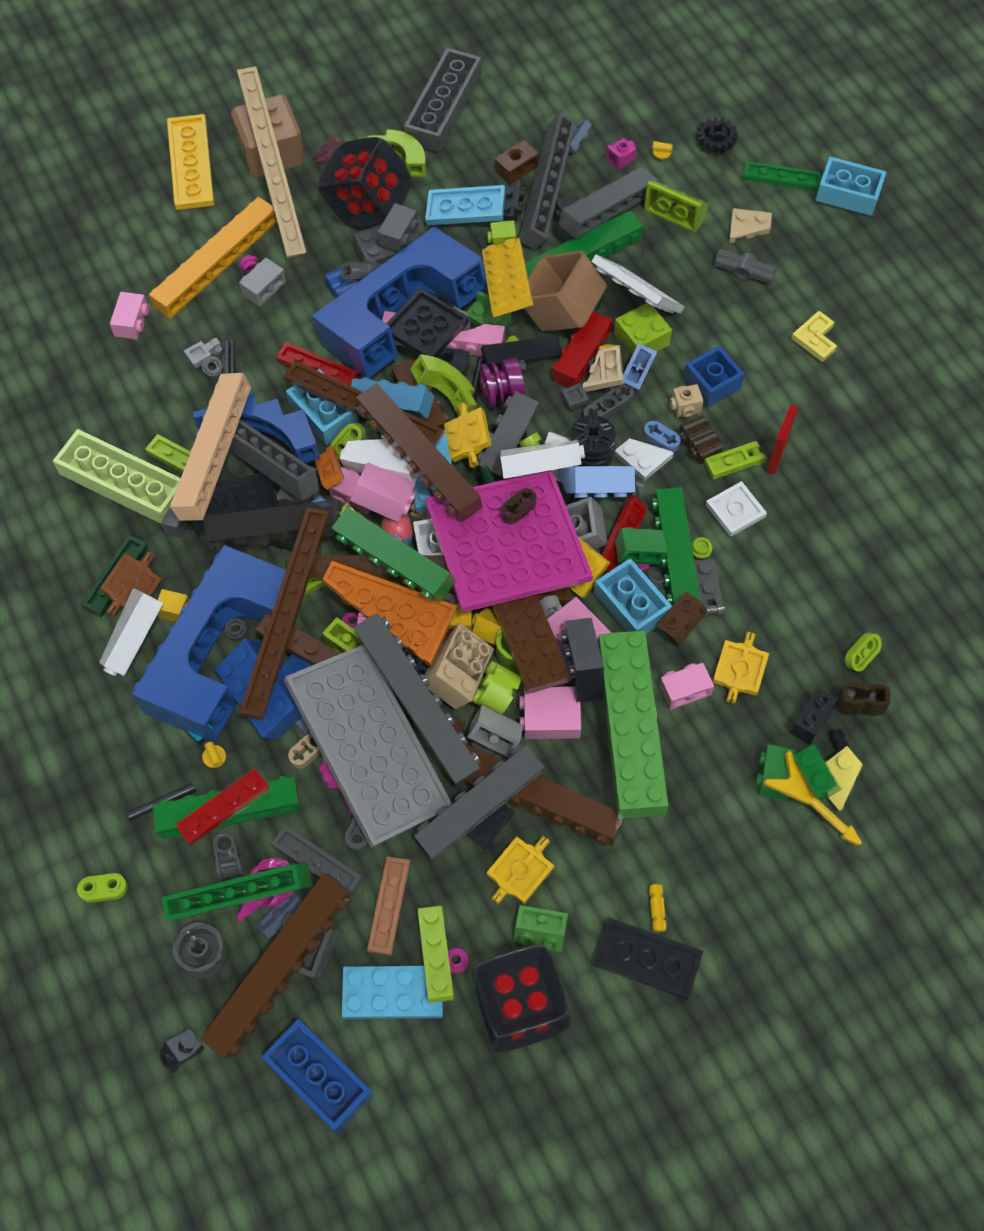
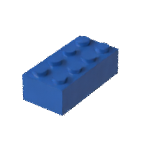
M244 639L214 669L224 684L228 686L231 694L240 706L242 705L262 645L261 642ZM281 670L279 671L264 720L248 717L264 739L278 740L302 717L284 682L285 675Z
M300 1019L262 1056L266 1064L336 1135L374 1096L372 1091Z

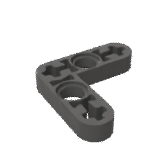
M594 357V358H592V359L590 360V362H589V371H590V368H591L592 364L595 363L596 357ZM625 383L604 388L608 393L588 405L584 409L583 417L589 414H596L606 419L633 401L634 388ZM610 401L614 406L606 408L603 403Z

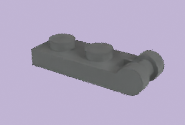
M714 559L694 561L700 599L708 611L704 617H709V614L724 615L725 608L722 602Z

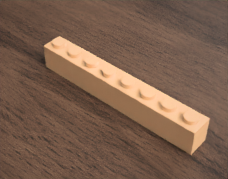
M244 373L220 374L219 380L215 385L214 393L209 401L203 422L197 433L193 448L190 451L188 461L184 466L174 498L171 501L170 508L180 521L204 519L251 390V386Z

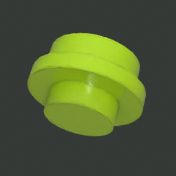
M701 537L691 543L694 557L705 559L711 555L712 545L708 539Z

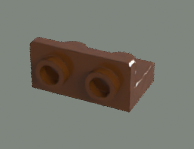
M686 591L662 618L658 626L670 636L672 641L680 646L708 611L701 601Z

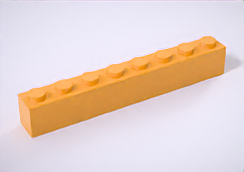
M260 197L249 203L230 223L224 226L213 238H210L193 256L182 263L175 272L152 290L149 294L152 306L171 319L277 223L273 206Z

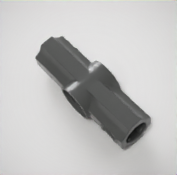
M723 249L719 250L714 265L734 272L735 276L739 279L748 280L751 277L772 284L777 271V267L757 261V258L751 253L738 255Z
M364 259L363 262L346 261L345 264H342L340 271L342 278L345 280L360 281L382 264L368 259Z

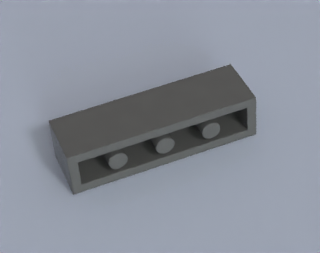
M517 391L513 397H508L504 405L507 408L504 415L499 414L495 422L497 429L495 433L490 432L489 434L492 446L487 447L485 452L481 451L477 458L479 463L478 471L481 472V466L487 465L493 478L498 481L501 480L503 476L501 450L517 448L539 402Z

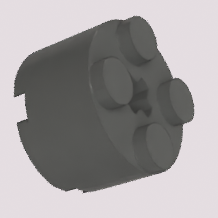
M196 922L185 926L178 933L179 935L173 944V955L178 965L187 975L195 979H205L214 976L225 967L228 949L226 942L216 928L206 923ZM203 947V952L198 954L199 948Z

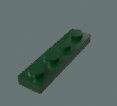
M130 535L126 537L82 602L81 606L83 609L100 617L104 615L112 600L102 593L99 588L124 553L140 561L148 549L146 542Z

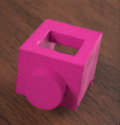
M622 138L612 146L609 144L606 148V161L618 171L635 160L636 145L631 140L627 141Z

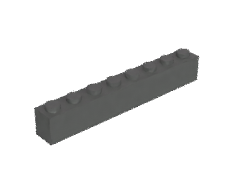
M562 112L548 124L519 235L520 241L534 250L548 236L576 121Z
M375 613L353 627L356 635L455 786H459L480 772V759L474 751L469 752L465 746L468 744V741L462 732L457 734L453 728L455 722L448 712L444 714L439 707L443 705L436 693H430L427 688L430 684L423 674L418 675L414 669L417 665L411 655L406 656L402 651L404 645L397 635L393 637L389 630L392 627L386 617L381 618L378 613Z

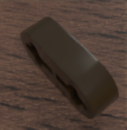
M528 488L518 491L502 505V520L507 524H515L536 506V493ZM523 498H524V499L530 498V501H529V500H525V501L522 503ZM515 510V514H507V511L513 512Z

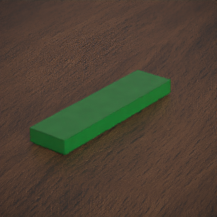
M746 161L742 180L818 192L822 173Z

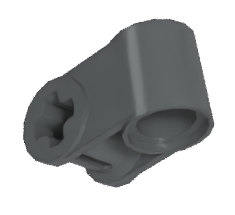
M227 832L219 833L213 840L216 859L215 866L219 882H223L225 878L238 875L243 877L242 861L234 837ZM231 842L229 849L220 850L222 843Z

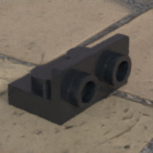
M517 179V186L505 185L506 196L503 221L517 222L518 214H522L523 202H520V199H524L525 187H521V179Z

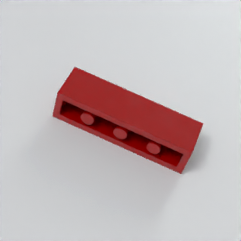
M593 311L585 327H580L578 331H574L569 346H565L561 353V359L555 361L552 367L553 382L568 388L582 381L589 369L590 360L596 357L599 346H603L610 335L613 319Z

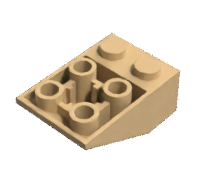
M458 623L437 653L432 666H428L424 675L430 684L427 688L431 692L436 693L438 697L454 709H458L471 702L494 648L464 625Z

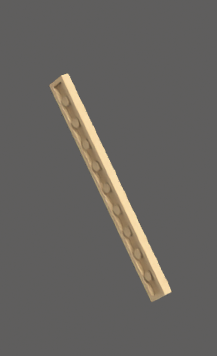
M255 66L237 70L286 257L290 259L306 255V249L257 68Z

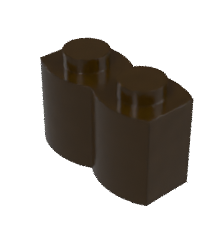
M703 415L680 425L678 433L681 438L680 442L689 448L688 452L692 460L702 464L705 458L722 453L723 444Z
M846 683L838 694V711L849 715L861 712L869 716L883 715L891 703L890 688L882 684L865 686L860 683Z

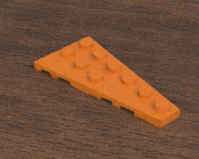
M331 561L322 579L323 584L367 618L375 613H378L381 618L385 616L392 627L389 630L392 636L395 637L397 635L405 648L411 650L415 656L431 667L456 614L457 606L443 600L441 602L435 599L430 601L418 591Z

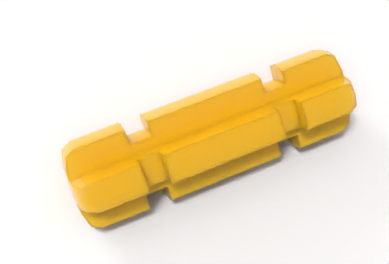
M652 884L649 887V894L652 897L650 900L651 917L654 919L652 928L654 932L661 933L666 931L664 897H662L663 886L661 884Z

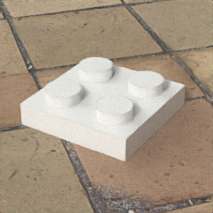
M742 481L706 501V507L730 537L762 520L767 515V512Z

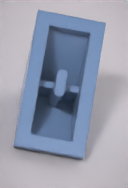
M638 343L623 374L624 383L639 390L657 352Z

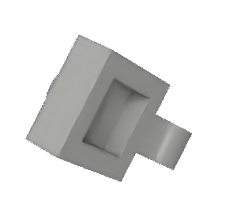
M213 338L205 345L200 341L184 350V352L196 369L201 366L202 361L206 357L212 356L211 354L218 355L222 353V347L220 346V341L217 338Z

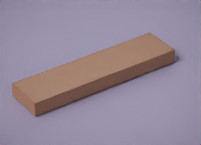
M386 856L367 952L392 956L410 860Z

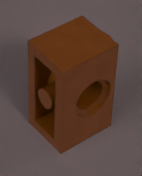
M523 140L495 158V172L511 185L517 179L537 168L539 152Z

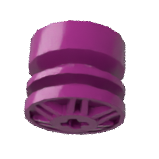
M515 357L502 360L500 371L494 362L490 363V371L486 364L480 365L481 390L489 408L496 407V400L500 406L504 405V395L507 398L509 396L513 397L516 391L525 395L521 368Z

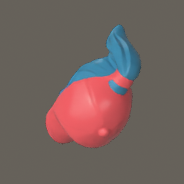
M401 515L399 522L388 517L383 518L381 529L406 545H410L413 539L414 528L409 516Z

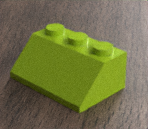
M649 181L647 183L645 211L694 233L698 231L707 217L709 204L657 181Z

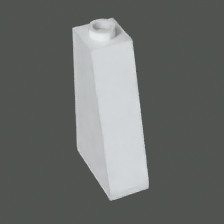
M383 439L348 441L340 453V460L347 470H354L362 474L367 462L414 483H416L419 477L417 473L413 474L409 470L404 458L402 460L398 458L394 452V447L391 444L388 446Z
M578 440L501 450L503 478L581 465V459L585 458L583 445L579 446Z
M135 588L132 589L99 662L105 666V672L116 676L117 673L125 675L161 609L162 602Z

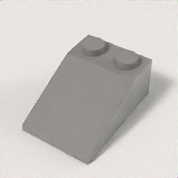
M592 497L566 505L577 536L593 549L605 546L607 544V535L602 507Z

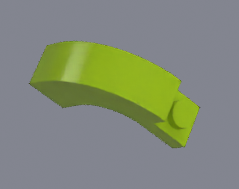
M387 130V135L368 136V138L379 137L384 139L397 155L404 160L411 177H426L424 149L413 136L398 130Z
M421 354L410 368L417 384L432 386L443 392L451 401L458 416H460L459 404H467L468 412L473 411L477 406L472 397L475 389L462 373L447 362L433 356Z

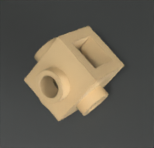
M698 384L680 386L673 389L672 398L669 399L671 410H675L677 418L683 416L690 417L701 413L703 398Z

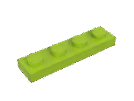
M442 906L418 908L428 1002L454 1000Z

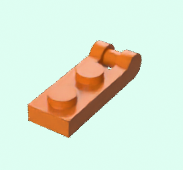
M332 445L328 446L324 453H319L320 458L315 460L321 483L326 490L338 485L344 479L338 459V452Z

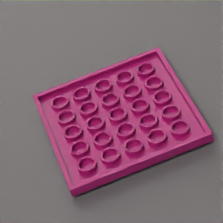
M552 470L472 487L481 497L482 508L462 523L456 517L452 518L443 502L439 503L434 496L425 498V505L447 570L456 580L453 588L462 613L593 580V574ZM528 488L533 490L537 496L534 509L515 524L505 523L501 518L502 505L522 489ZM523 498L522 503H523L525 500H529V501H530V498H528V499H524V498ZM515 510L513 512L507 511V514H515Z

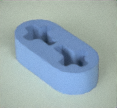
M650 421L644 427V438L653 445L673 453L679 449L681 438L676 432L657 421ZM671 440L674 441V443L667 444V441H668V442H670Z

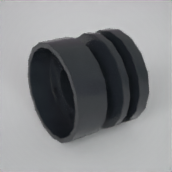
M588 415L578 419L572 426L570 440H578L579 446L583 445L585 458L581 459V465L579 466H608L612 462L616 432L612 423L606 418Z

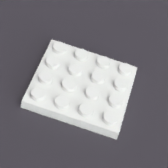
M595 255L591 261L597 265L596 270L612 277V280L629 288L630 292L644 298L650 305L663 309L666 312L668 311L671 314L674 311L681 313L685 306L623 266L599 255Z

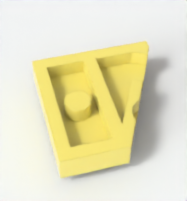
M848 746L827 761L828 766L842 788L841 791L828 797L839 811L843 810L849 793L854 787L855 780L863 767V764Z

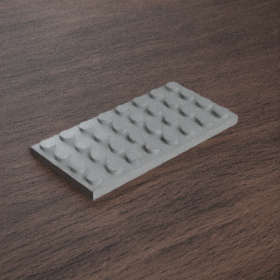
M364 645L284 678L292 698L371 848L436 817L435 814L444 806L449 808L453 805L385 677Z

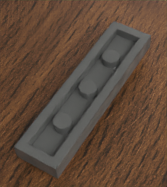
M284 825L271 842L273 848L295 863H307L309 872L319 879L323 874H330L352 892L355 891L363 880L361 875L287 825Z

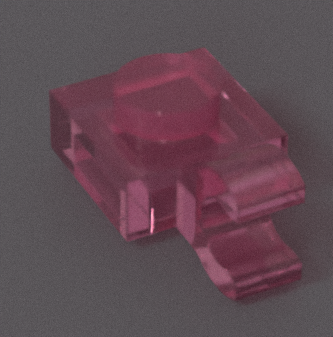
M336 132L329 135L327 142L321 146L313 157L318 164L325 160L328 162L333 152L344 143L343 140L335 141Z

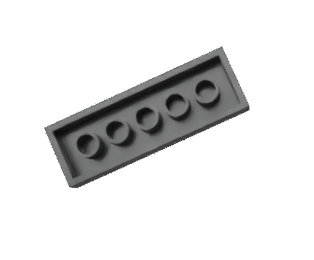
M446 48L404 125V132L413 136L423 148L441 152L482 75L481 57Z

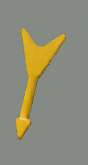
M786 752L785 759L788 779H766L763 781V785L802 803L811 805L842 834V839L857 846L862 844L853 826L848 827L817 799L792 752Z

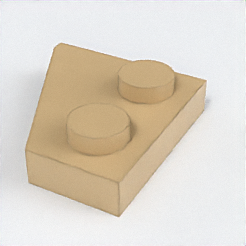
M733 208L729 243H734L737 238L741 237L749 239L756 235L768 234L771 228L772 213Z
M620 346L600 349L598 351L596 361L590 368L588 381L583 383L585 392L624 384Z

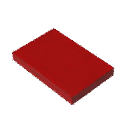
M789 406L776 438L766 472L770 475L776 473L788 443L798 410L796 406Z

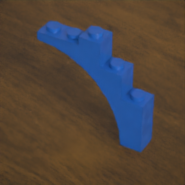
M252 389L250 390L240 420L255 430L272 435L285 443L295 454L296 458L304 463L320 458L304 409L283 415L278 399L257 405ZM207 408L193 412L198 429L201 427Z

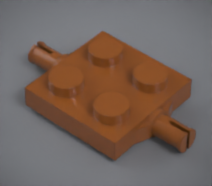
M147 552L142 561L135 560L124 553L99 588L102 593L113 601L106 610L107 614L111 613V617L115 616L120 607H125L133 588L150 596L161 581V578L148 567L155 558L153 554L151 555V552Z

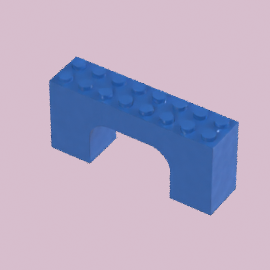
M431 228L312 316L321 345L363 377L370 378L398 357L391 328L382 321L384 311L396 313L420 288L440 297L453 307L461 309L477 297L478 291L483 292L488 288L482 257L439 229Z
M225 545L223 546L221 551L215 555L210 569L205 571L198 588H195L192 592L189 603L182 608L176 624L172 625L169 629L168 637L158 647L155 658L146 666L142 679L133 688L132 696L144 714L178 729L187 730L215 744L237 704L228 686L200 675V668L230 619L250 618L261 622L267 612L272 614L286 569ZM208 722H210L214 726L212 730L210 729Z

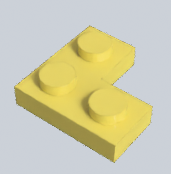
M818 311L792 334L791 339L821 362H824L837 348L836 344L824 336L833 328L835 322Z

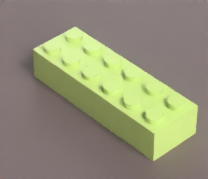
M79 429L75 431L53 460L60 475L160 524L170 508L177 485L181 479Z

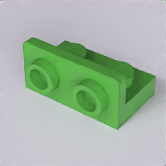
M478 291L476 302L466 312L470 317V322L477 326L491 324L505 326L506 328L511 322V312L497 317L493 316L489 294H484L481 291Z
M520 905L515 927L514 943L523 946L545 944L548 950L561 952L568 913Z

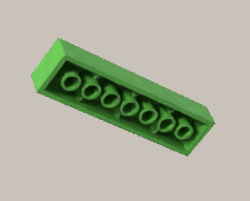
M645 631L599 634L598 645L604 665V704L618 819L665 816L668 809V799Z

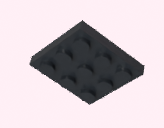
M420 288L386 324L390 326L393 339L418 355L437 357L469 323V317Z

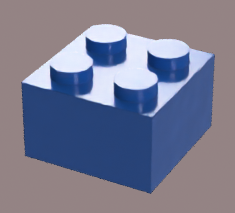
M719 345L687 363L683 379L689 386L698 384L703 402L709 407L741 389L744 373Z

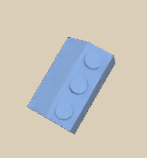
M589 466L558 469V474L566 493H575V498L588 497V493H594V497H607V493H614V497H627L628 492H635V466Z

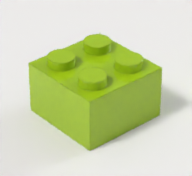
M646 303L616 318L614 335L632 356L638 343L656 352L670 345L672 329L657 310L649 303Z

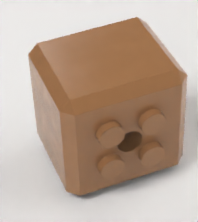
M277 95L265 99L284 170L302 165L305 157L301 132L287 98L283 95ZM246 105L234 107L231 115L236 139L250 176L256 178L265 176Z
M583 250L545 256L539 260L528 278L534 305L524 309L541 331L585 327L603 296L607 284Z

